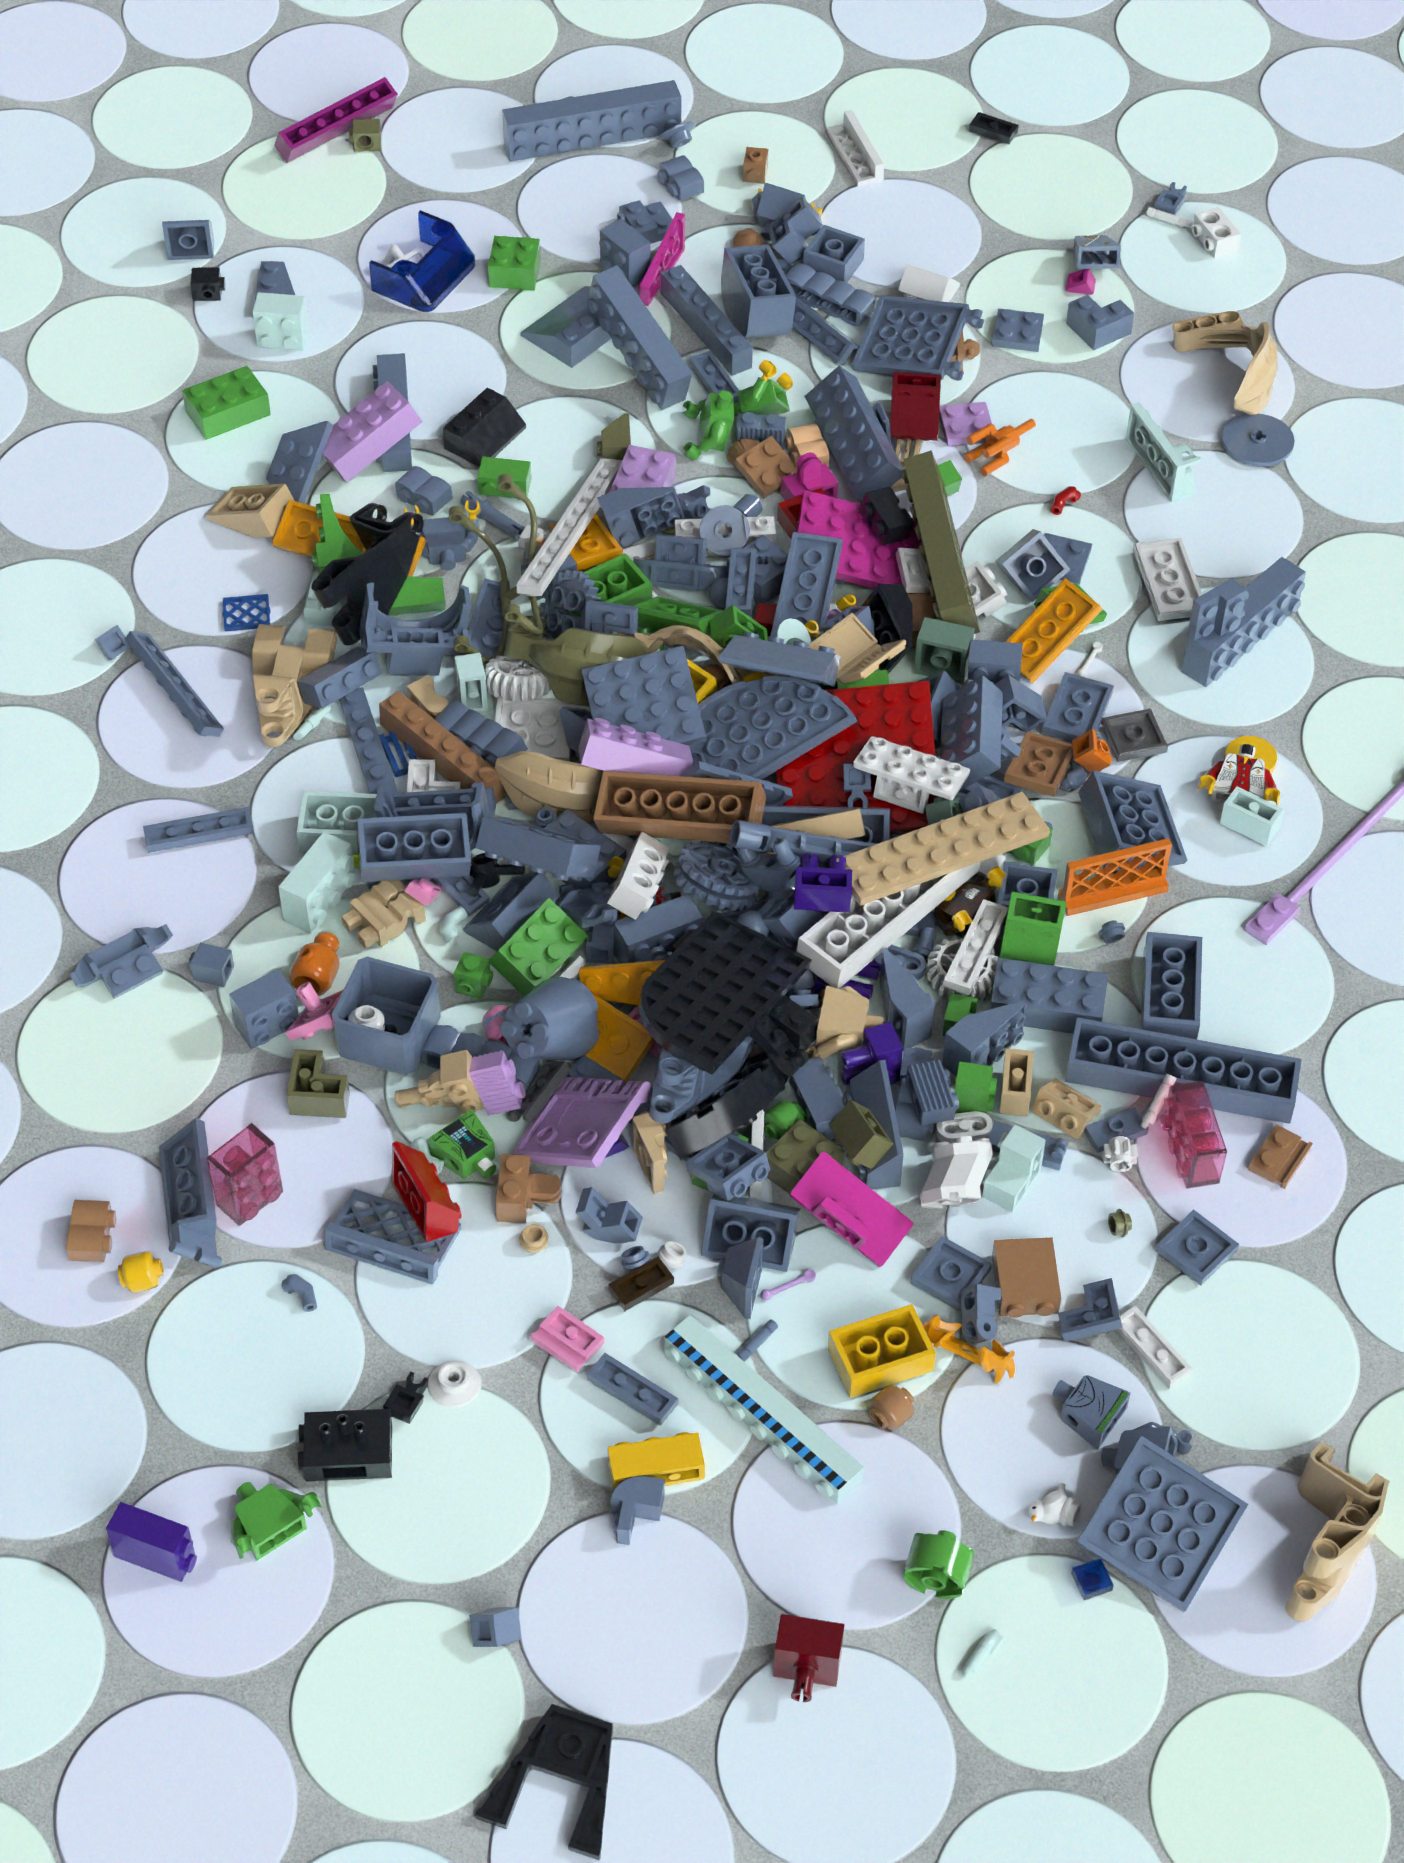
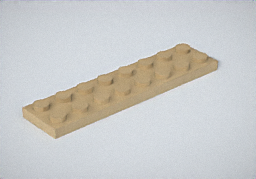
M1023 792L1014 794L845 855L846 869L852 870V895L860 906L1049 837L1050 828Z

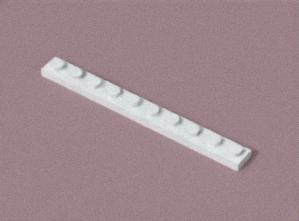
M605 458L599 460L516 584L517 593L527 594L532 597L542 596L598 511L600 505L597 497L609 493L622 460Z

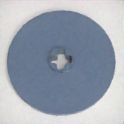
M1244 414L1237 416L1225 425L1222 432V444L1226 452L1234 459L1252 466H1271L1286 460L1291 455L1295 443L1291 429L1281 420L1266 414Z

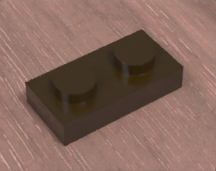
M656 1257L609 1283V1291L622 1309L627 1311L673 1285L674 1276L661 1259Z

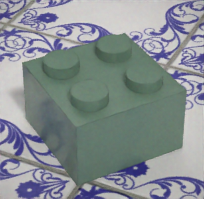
M925 617L917 637L914 673L929 677L944 670L956 683L964 685L968 673L971 639L974 640L975 628Z

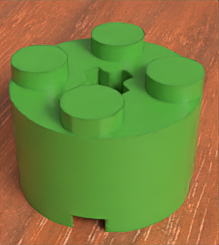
M940 1530L938 1534L915 1533L904 1569V1581L913 1589L924 1594L927 1588L936 1591L935 1597L958 1598L963 1594V1590L966 1587L974 1550L957 1541L956 1535L950 1531Z

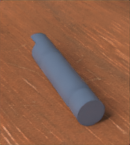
M770 1319L736 1355L745 1362L778 1329V1324Z

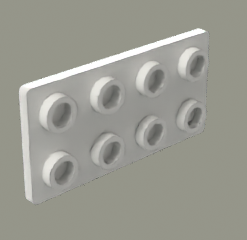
M874 736L870 737L853 763L854 768L877 775L873 797L922 814L926 810L925 805L928 804L929 794L953 800L970 773L969 768L958 763L949 762L934 755L925 754L910 747L901 746Z

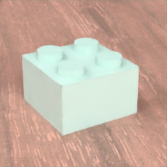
M258 292L253 308L257 347L304 351L309 333L305 296Z

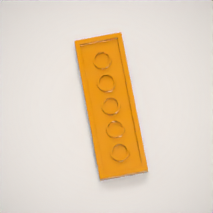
M289 499L272 542L274 548L312 558L311 552H316L315 543H320L319 527H323V519H317L316 507ZM334 512L342 530L352 544L364 553L366 549L349 519L350 516ZM420 536L408 576H413L426 543L424 537Z

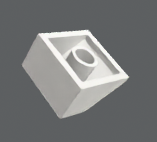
M907 264L898 291L904 293L903 298L950 302L960 283L950 277Z

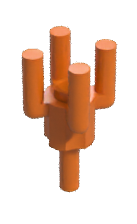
M1031 418L1016 428L1008 425L999 430L996 429L994 424H987L966 437L967 443L973 445L987 436L985 443L964 454L965 461L970 463L982 455L987 459L993 455L996 456L997 459L980 468L982 475H989L1009 462L1010 458L1007 452L1019 445V436L1036 427V422Z

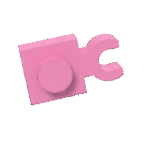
M431 878L414 879L408 884L405 892L426 907L436 901L442 888L430 881Z

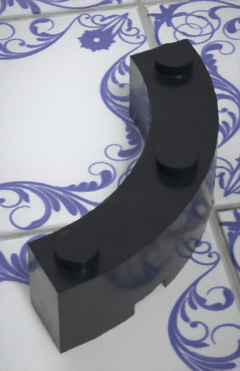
M765 1051L749 1058L745 1067L740 1072L742 1078L729 1082L713 1096L715 1101L701 1110L697 1105L666 1123L665 1132L680 1160L687 1157L691 1159L704 1148L725 1137L741 1125L745 1126L754 1122L758 1118L756 1114L785 1089L788 1075L780 1070Z

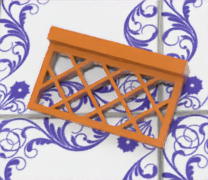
M1167 838L1068 862L1064 886L1062 889H1058L1059 900L1067 902L1066 915L1071 916L1168 892L1169 884L1166 880V873L1172 847L1170 839ZM1161 850L1154 857L1151 856L1155 851ZM1130 857H1135V858L1132 859L1129 863L1125 862V861H1127ZM1144 860L1148 861L1142 867L1137 868ZM1110 863L1104 869L1100 868L1102 865ZM1119 866L1122 867L1117 873L1112 874ZM1084 869L1080 874H1074L1075 871ZM1096 873V875L1089 881L1086 880L1090 875Z

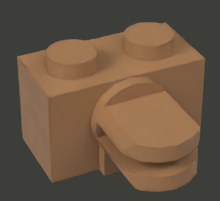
M501 1154L496 1195L497 1222L526 1223L528 1208L532 1209L533 1202L555 1204L560 1200L562 1195L561 1180L557 1175L532 1174L530 1155Z

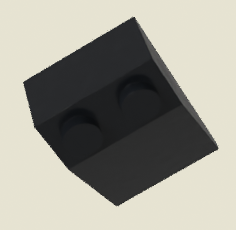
M878 584L861 605L869 606L871 618L874 620V635L878 645L882 646L902 639L906 640L904 650L892 659H886L879 664V669L887 670L888 674L913 646L912 602L903 584Z

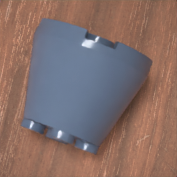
M566 977L549 978L539 983L507 1010L504 1021L500 1025V1032L506 1038L512 1050L523 1059L573 1060L589 1053L599 1038L600 1030H597L598 1020L596 1013L599 1007L591 991L577 979Z

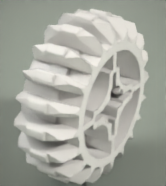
M504 654V656L498 655L495 659H490L489 663L486 664V669L484 670L486 688L495 697H502L503 700L511 699L513 702L515 700L522 702L524 700L533 701L534 698L540 699L542 696L548 695L551 690L547 677L529 661L511 658Z
M954 935L951 942L944 939L941 945L936 944L928 956L926 971L928 983H931L933 991H939L940 998L947 995L949 999L950 993L978 998L983 1001L985 994L991 995L994 987L997 960L999 958L995 956L994 948L991 949L970 995L943 986L944 978L965 936L962 940H958Z

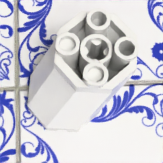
M971 1136L955 1138V1143L949 1144V1142L932 1144L933 1165L919 1196L921 1208L939 1209L943 1208V1205L960 1207L977 1203L981 1198L979 1186L993 1155L992 1144L989 1138L972 1141Z

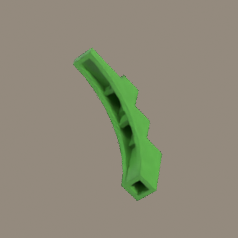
M330 493L320 494L321 503L316 504L317 519H323V527H319L320 543H315L316 552H311L313 567H318L319 574L332 560L351 558L363 554L352 544L342 530L333 510ZM407 576L388 616L446 610L443 579Z

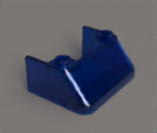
M420 210L418 212L420 241L433 247L418 263L400 260L390 268L371 260L369 262L371 290L418 311L430 312L435 310L475 268L476 263L474 253L451 222Z

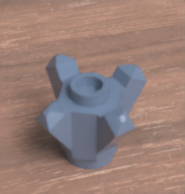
M702 485L687 493L677 494L685 519H702L711 510L706 503V497L710 496V487Z

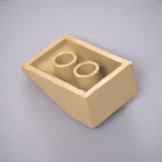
M285 483L231 487L205 516L209 521L253 538H272L276 534L289 499L295 500Z

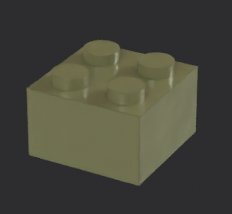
M800 1119L766 1152L770 1166L767 1178L790 1194L821 1152H826L844 1166L845 1151Z

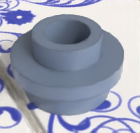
M1116 920L1104 923L1101 926L1102 929L1098 932L1099 937L1104 940V943L1111 944L1125 937V926L1123 923H1117Z
M643 1246L631 1247L622 1253L623 1260L621 1264L624 1269L633 1271L650 1259L649 1252L645 1251Z

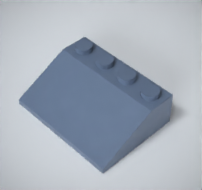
M591 286L582 287L521 332L523 338L571 368L611 340L607 331L605 332L601 328L596 315L592 314L588 309L587 301Z
M744 632L743 636L735 635L718 659V662L738 669L775 676L793 677L835 687L841 656L834 654V648L819 646V650L809 649V644L794 641L792 646L783 644L784 639L769 636L768 641L758 639L759 634Z
M1092 771L1078 794L1099 855L1169 838L1172 847L1168 866L1185 864L1188 859L1161 785ZM1161 850L1155 851L1151 856L1154 857ZM1130 857V858H1129L1127 861H1125V862L1129 863V862H1130L1132 859H1134L1135 857ZM1144 860L1137 868L1142 867L1148 861ZM1110 863L1104 864L1103 868H1105Z

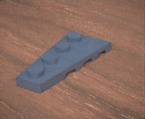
M484 578L468 629L470 645L480 651L482 656L491 658L496 654L500 646L503 632L500 582Z
M701 761L696 762L680 774V776L761 782L766 794L765 805H782L793 797L791 788Z

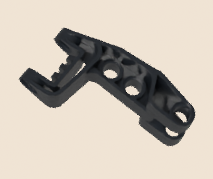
M369 503L350 516L349 519L366 551L360 556L332 560L311 585L313 592L324 609L335 606L343 599L345 605L332 620V626L342 644L350 646L360 641L359 627L366 584L374 583V601H378V610L388 616L407 579L423 530L424 520L420 514L408 511L389 522L386 521L387 509L385 506ZM377 509V517L373 518V513ZM412 518H413V519H414V524H413V527H412V529H411V520H412Z

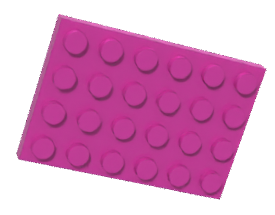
M804 490L797 532L843 539L836 579L873 589L878 584H902L896 552L898 548L920 549L919 545H921L922 540H918L915 531L916 522H914L908 539L882 545L878 537L874 535L866 519L862 517L859 510L861 504Z

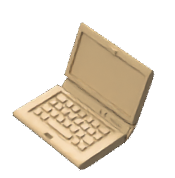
M851 613L811 642L809 649L819 650V646L834 648V654L841 656L836 681L840 684H845L868 677L879 668L880 663L886 659H892L904 650L906 640L902 639L880 646L877 644V639Z

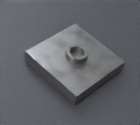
M1151 708L1103 717L1101 719L1102 728L1117 762L1167 752L1168 745Z

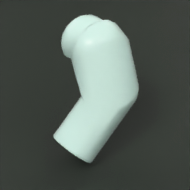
M462 906L445 915L440 921L439 933L440 935L443 934L446 941H450L458 936V931L454 926L468 917L466 910Z

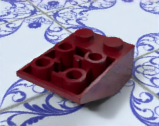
M893 372L890 410L891 438L938 441L941 375Z

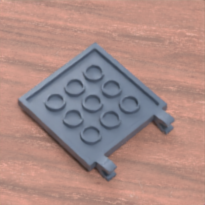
M880 295L852 362L853 370L893 375V372L941 375V380L947 375L953 380L960 381L964 375V371H960L962 362L950 361L965 323L978 329L983 327L985 322L984 319H981L983 311L980 309L970 310L969 304Z

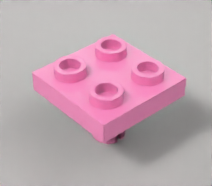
M310 982L300 985L295 990V993L299 996L305 1008L285 1032L290 1041L292 1042L301 1037L303 1040L308 1039L317 1030L322 1028L324 1030L331 1029L333 1027L332 1012L343 990L320 999Z

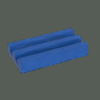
M391 731L389 736L386 737L384 734H380L386 757L395 778L407 775L409 764L395 733ZM392 741L403 769H399L388 742ZM404 741L403 745L409 759H417L413 748Z

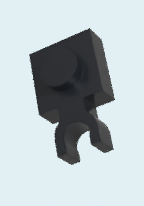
M411 1371L406 1378V1386L403 1387L396 1384L383 1405V1409H391V1417L408 1424L412 1422L422 1406L424 1399L422 1393L428 1386V1378L426 1377L419 1384L413 1383L414 1373Z

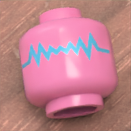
M495 1005L483 1016L482 1025L488 1041H501L509 1046L506 1038L500 1032V1025L504 1021L505 1014L510 1006Z

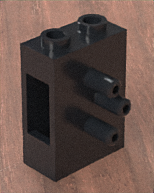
M391 1409L304 1412V1424H299L298 1428L299 1443H304V1450L298 1451V1469L304 1470L306 1482L392 1478Z

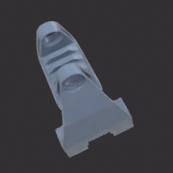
M749 1034L713 1075L701 1071L696 1066L680 1058L674 1057L660 1046L649 1106V1116L651 1119L658 1123H668L708 1099L718 1089L739 1074L756 1041ZM663 1106L668 1108L670 1111L664 1113L659 1112L655 1107Z

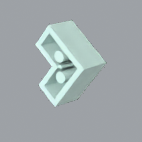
M1016 1124L1009 1133L1005 1132L998 1143L1000 1152L995 1161L996 1165L993 1170L988 1169L985 1172L981 1184L984 1185L982 1197L1013 1213L1041 1172L1046 1140Z

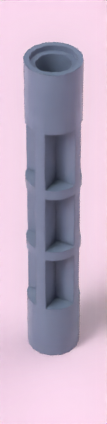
M740 820L733 822L729 835L731 847L760 852H773L769 842L775 837L785 836L794 855L801 857L803 854L809 853V858L811 859V855L816 854L819 860L828 862L829 857L832 855H837V858H839V855L845 856L877 844L846 840L835 836L829 837L805 833L799 830L793 831L769 827V825Z

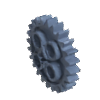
M565 570V573L559 572L558 578L554 577L552 579L553 585H548V594L543 593V597L546 599L545 603H540V606L544 608V611L540 613V617L547 621L544 636H548L547 639L553 640L569 628L585 630L586 602L588 600H601V597L595 596L599 589L593 587L595 581L589 579L588 574L574 570ZM558 607L581 612L583 616L560 612Z

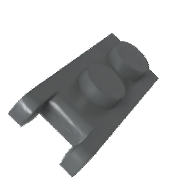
M547 1061L525 1091L526 1095L525 1098H522L521 1109L509 1111L508 1119L510 1121L516 1122L522 1115L526 1122H532L570 1072L571 1068L566 1061Z

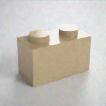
M1005 1048L999 1114L1028 1117L1034 1051Z

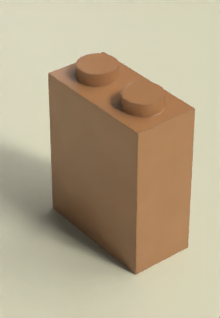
M1053 1237L994 1240L992 1261L996 1288H1001V1300L998 1301L1000 1316L1017 1318L1023 1315L1038 1314L1040 1316L1058 1314L1061 1303V1291Z

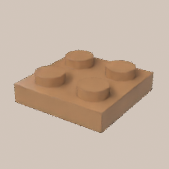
M772 436L743 453L734 461V465L763 500L781 489V477L797 473L795 463Z

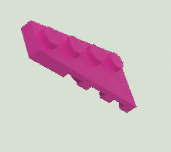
M676 212L643 280L638 285L637 292L640 294V298L645 306L650 305L661 288V272L673 268L685 251V214Z

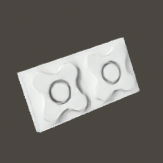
M1182 537L1133 543V552L1157 620L1190 617L1193 600L1201 596L1202 592Z

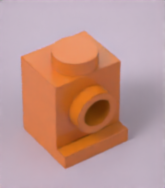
M1090 729L1072 740L1074 761L1091 773L1093 770L1100 772L1110 766L1112 755L1109 754V746L1104 740L1096 737L1094 729Z

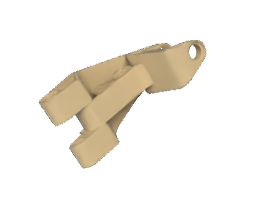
M259 624L252 649V668L262 741L266 746H281L313 709L314 706L305 704L297 681L334 660L337 643V633L335 630L310 628L305 647L283 645L285 626ZM272 732L280 733V735L275 738L267 736L268 733Z
M1322 1441L1311 1452L1297 1485L1300 1496L1331 1519L1327 1521L1314 1539L1303 1564L1304 1571L1295 1582L1285 1605L1287 1614L1292 1619L1300 1622L1309 1621L1339 1596L1375 1533L1383 1513L1387 1489L1390 1480L1375 1473L1366 1484L1329 1463L1335 1449Z

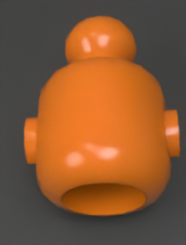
M321 932L314 938V943L306 944L300 948L289 974L291 985L295 989L304 983L306 984V982H310L317 995L322 996L332 987L340 965L338 955L336 954L339 949V941L334 934Z

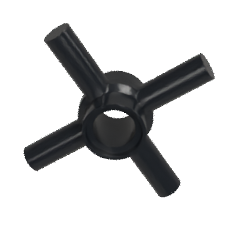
M485 853L478 854L471 859L470 876L474 880L467 892L470 896H477L481 888H490L500 882L499 875H524L525 866L524 864L523 866L512 864L499 865L497 863L499 859L484 856Z

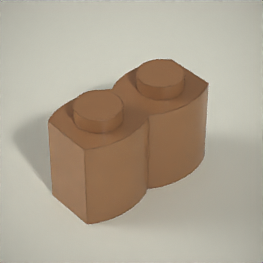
M74 1200L66 1245L69 1261L104 1262L106 1253H111L112 1236L109 1235L110 1228H115L116 1211L111 1209L110 1201Z

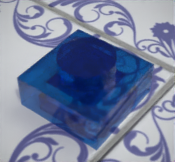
M1101 1559L1072 1568V1577L1083 1600L1113 1591L1114 1584Z

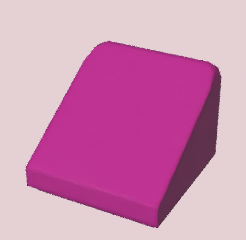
M1082 269L1068 274L1066 291L1088 295L1094 294L1096 279L1091 270Z

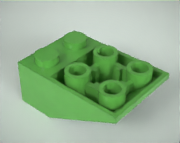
M1012 891L1000 958L1054 966L1067 902Z

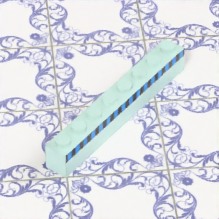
M689 1315L664 1336V1352L666 1357L673 1364L678 1363L685 1369L686 1374L693 1382L702 1384L713 1400L716 1402L721 1401L736 1420H742L746 1423L757 1439H764L780 1459H786L790 1462L801 1478H808L824 1498H830L838 1505L863 1482L864 1466L694 1317Z

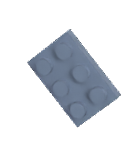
M1065 672L1048 711L1047 720L1044 721L1042 726V733L1069 741L1074 740L1090 729H1094L1097 734L1101 719L1113 694L1114 685Z

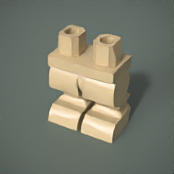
M399 880L381 881L378 885L372 886V891L365 892L358 899L355 897L349 901L350 910L341 916L342 925L348 932L353 931L359 926L363 928L356 935L359 943L364 948L375 943L382 948L388 944V940L395 939L403 934L407 918L410 917L415 923L426 921L424 904L405 892L407 887Z

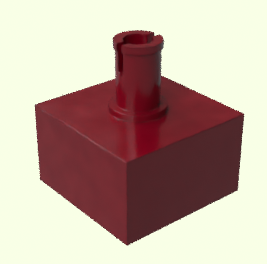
M781 1614L775 1645L773 1677L794 1680L791 1693L793 1700L799 1702L801 1690L804 1689L802 1702H810L812 1700L813 1683L837 1687L845 1624Z

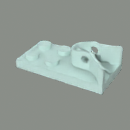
M1140 402L1131 404L1125 440L1171 502L1193 496L1195 494V486L1191 465L1198 464L1201 457L1194 455V452L1185 444L1172 446L1163 434L1161 427L1156 425L1151 418L1149 411L1145 410ZM1187 453L1189 456H1183L1182 454Z

